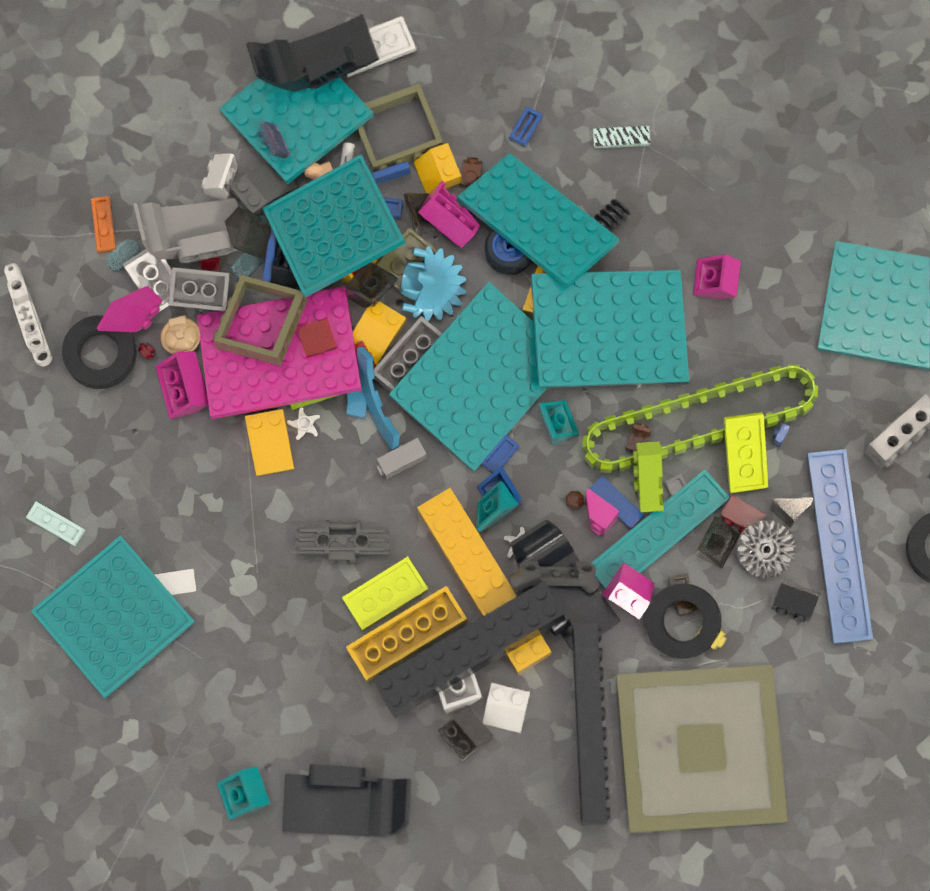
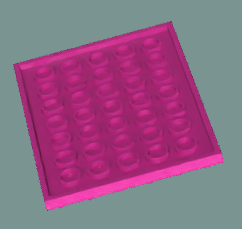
M345 286L318 291L307 297L308 301L281 366L217 349L213 337L215 331L221 325V316L226 311H215L197 315L211 419L362 391ZM282 298L239 307L226 339L273 351L293 300Z

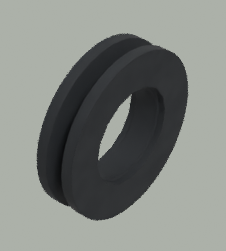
M104 315L86 317L77 322L66 334L62 345L63 361L71 376L78 383L93 389H106L121 383L130 374L136 361V345L130 332L99 331L97 329ZM96 335H107L113 338L118 346V355L115 361L109 367L102 370H93L86 367L81 360L83 344L90 337Z
M930 513L920 518L911 529L906 541V555L914 572L930 583V559L925 551V540L930 534Z
M675 584L659 591L648 605L645 616L646 631L653 645L662 653L680 659L696 657L709 650L720 633L722 623L721 612L715 599L706 590L691 584ZM679 601H688L696 605L703 617L700 633L689 641H678L672 638L664 625V616L667 609Z

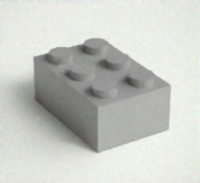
M172 267L169 305L226 311L231 273Z

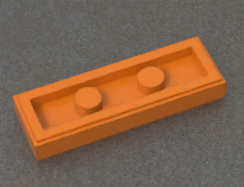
M110 196L91 198L97 252L116 251Z

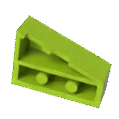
M660 441L636 443V451H633V461L637 463V466H633L634 477H637V480H633L634 492H638L640 512L664 511Z

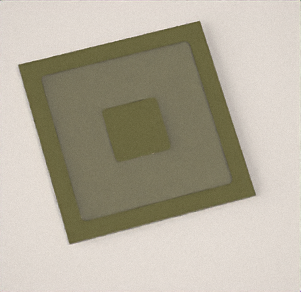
M773 665L616 675L629 833L788 822Z

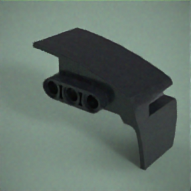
M363 14L331 29L288 43V40L277 39L269 43H246L255 75L268 84L293 92L307 88L317 89L334 79L380 60Z
M544 520L510 542L519 569L520 564L527 560L538 561L539 567H574L575 561H579L574 553V549L562 531L548 520ZM531 585V586H529V588H527L526 590H524V592L530 590L531 588L535 587L536 585ZM548 586L567 619L549 630L554 636L561 634L572 651V627L574 624L597 623L598 628H601L602 634H604L621 622L599 589L592 593H587L581 586Z
M309 764V775L285 774L282 832L371 837L394 836L400 833L409 823L411 779L365 778L366 768Z

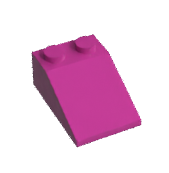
M145 286L111 302L97 329L99 331L116 332L146 330L151 326L153 317L160 311L159 307L163 300L148 286Z

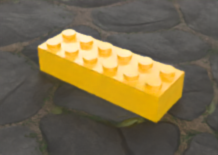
M445 586L346 646L364 679L369 683L466 624L467 618L448 587Z

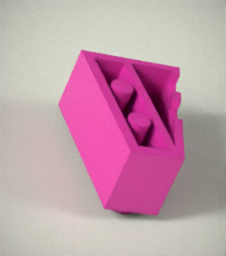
M442 180L430 192L418 213L451 239L453 243L462 248L475 235L480 225L465 207L463 209L455 201L457 197L454 194L451 195L444 187L446 184Z

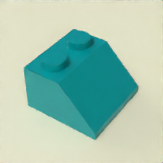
M258 767L240 770L217 782L229 820L257 811L270 804Z

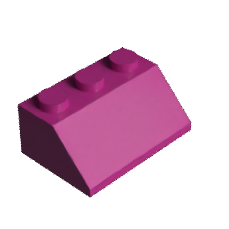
M176 352L155 366L170 419L199 412L209 405L195 352Z

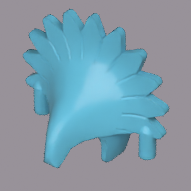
M429 246L425 250L414 247L412 255L424 257V262L406 263L400 293L416 302L415 305L403 303L401 310L412 312L414 318L423 313L424 319L427 321L430 320L433 314L440 321L442 320L443 311L448 315H452V305L460 306L462 304L457 295L466 294V290L459 286L466 281V277L457 275L462 269V265L452 266L454 256L450 255L444 258L443 249L441 248L433 254Z

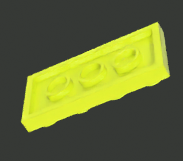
M760 412L724 417L730 493L768 488L764 414Z
M406 557L343 596L342 599L362 631H364L429 589L409 557Z

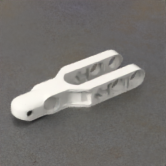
M16 263L8 264L4 269L8 280L7 285L25 343L29 351L32 352L37 365L47 366L52 361V355L21 269ZM30 325H34L35 329L33 331L31 330ZM37 340L41 342L38 345H34L32 343ZM41 353H46L48 356L45 360H38V356Z

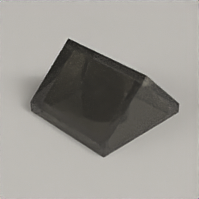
M405 193L404 202L414 231L421 236L438 230L418 213L430 193Z
M774 498L770 510L791 528L810 509L813 498Z
M715 516L695 555L719 568H723L739 534Z

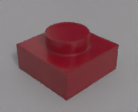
M220 256L201 260V270L220 272Z

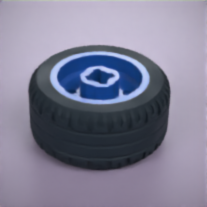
M492 229L485 241V256L494 270L510 275L520 273L530 265L532 260Z

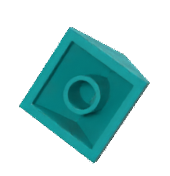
M566 400L539 404L538 411L552 446L580 435Z
M500 481L477 502V531L480 532L497 525L519 505L504 482Z

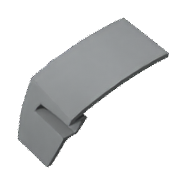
M236 197L219 201L160 207V204L152 202L144 204L133 203L143 245L150 254L159 260L179 259L181 263H189L248 249Z

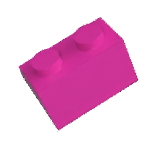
M727 254L697 259L693 295L717 299L737 297L741 261Z
M588 488L585 493L588 525L595 535L599 536L601 534L605 537L618 520L619 510Z
M623 562L602 595L634 617L640 619L650 604L655 583Z

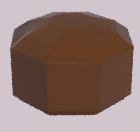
M570 491L566 496V506L571 510H579L584 505V496L579 491Z

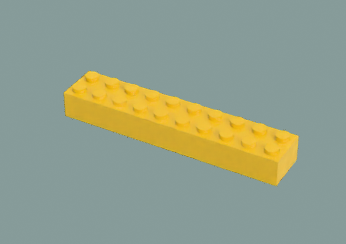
M451 488L417 507L418 513L482 617L517 597ZM539 635L506 654V657L517 675L551 656V650L543 637Z

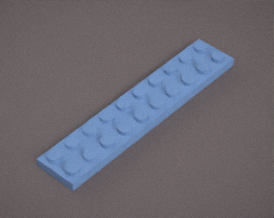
M846 449L808 453L807 459L833 644L872 640L873 635Z

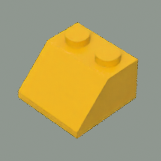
M448 143L430 149L414 161L426 196L442 180L446 184L444 186L446 189L461 184V174Z

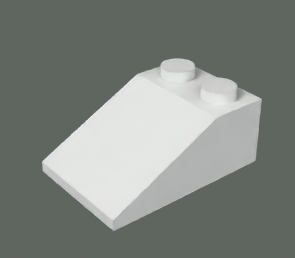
M145 249L122 264L138 290L148 286L163 300L159 307L160 311L169 306L172 270L165 259L159 260Z

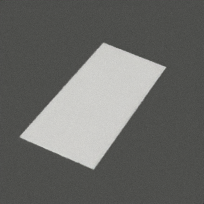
M194 569L155 574L171 595L196 591Z

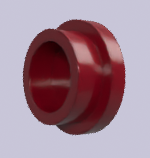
M148 342L140 344L141 347L138 351L146 359L149 360L151 357L154 358L156 356L152 345Z

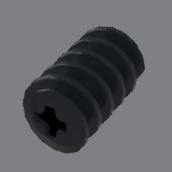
M612 199L611 204H606L605 209H601L600 214H595L594 219L606 229L614 230L613 223L619 226L620 222L618 219L620 218L624 221V213L630 216L626 206L616 199Z

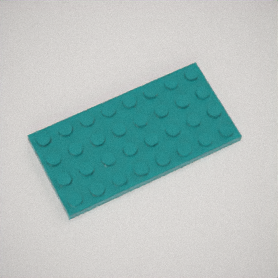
M511 153L507 154L457 196L458 202L566 288L619 243L617 236Z

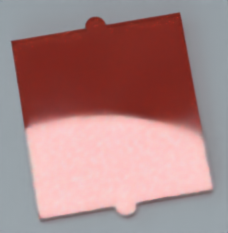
M328 318L315 323L312 321L311 324L298 328L307 358L318 354L323 355L324 352L337 348Z

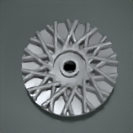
M759 520L747 526L741 533L737 542V557L742 567L750 574L763 579L765 577L769 578V576L777 577V574L781 575L780 572L783 569L787 570L786 566H790V560H794L792 555H795L793 548L796 547L793 544L795 541L792 539V534L782 524L773 520Z

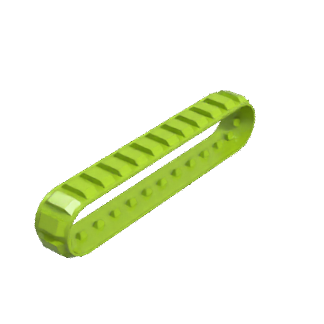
M788 364L784 368L776 366L770 368L767 373L762 371L753 373L747 379L744 376L733 379L730 384H726V382L716 384L710 390L707 387L696 390L693 395L689 393L679 395L673 401L669 398L659 401V404L656 406L652 404L642 406L636 412L632 409L622 412V416L616 417V415L605 417L604 421L600 423L596 421L587 428L588 435L583 436L582 451L586 452L584 460L591 468L596 467L600 469L601 473H611L612 470L617 469L619 472L631 469V465L637 464L634 463L633 456L627 458L622 456L619 457V460L611 462L610 459L599 460L598 454L596 452L592 454L590 448H594L595 443L591 441V438L593 436H600L603 430L609 429L611 431L620 425H632L634 421L644 418L647 420L652 419V416L660 413L669 414L671 410L683 407L685 409L697 402L705 403L707 399L718 396L720 398L726 397L725 394L734 391L739 393L744 391V388L754 385L759 387L762 386V383L771 380L776 382L781 377L799 378L800 382L808 388L805 390V396L809 397V400L807 402L804 400L798 403L799 406L795 408H790L789 406L784 408V411L772 414V412L766 413V416H764V426L768 428L777 425L778 421L781 420L784 423L795 420L797 415L804 416L813 407L812 402H815L818 397V386L814 384L815 377L808 369L800 368V365ZM715 428L711 430V433L701 436L695 434L692 435L693 438L680 441V439L675 440L674 444L664 447L660 445L662 459L667 458L670 453H674V455L685 453L686 449L690 447L693 450L704 447L707 442L711 444L722 442L725 437V428L721 430Z

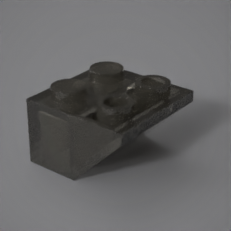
M468 705L437 730L462 761L479 751L493 739V734Z

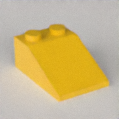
M374 298L353 331L356 355L357 348L364 347L373 356L374 369L406 327V317Z
M283 409L245 416L256 476L294 470Z

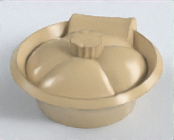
M186 315L168 319V322L161 331V343L165 350L171 354L176 352H192L200 342V330L197 324L188 319Z

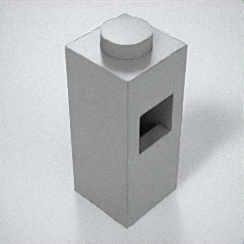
M416 438L377 458L378 465H376L380 476L384 475L387 480L427 459V454L419 439Z

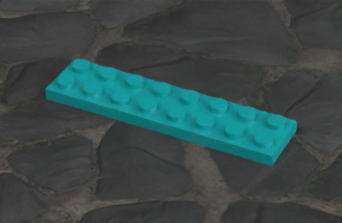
M704 469L663 503L664 511L652 512L592 562L596 567L595 576L599 579V583L606 589L623 562L641 574L724 505L730 497Z

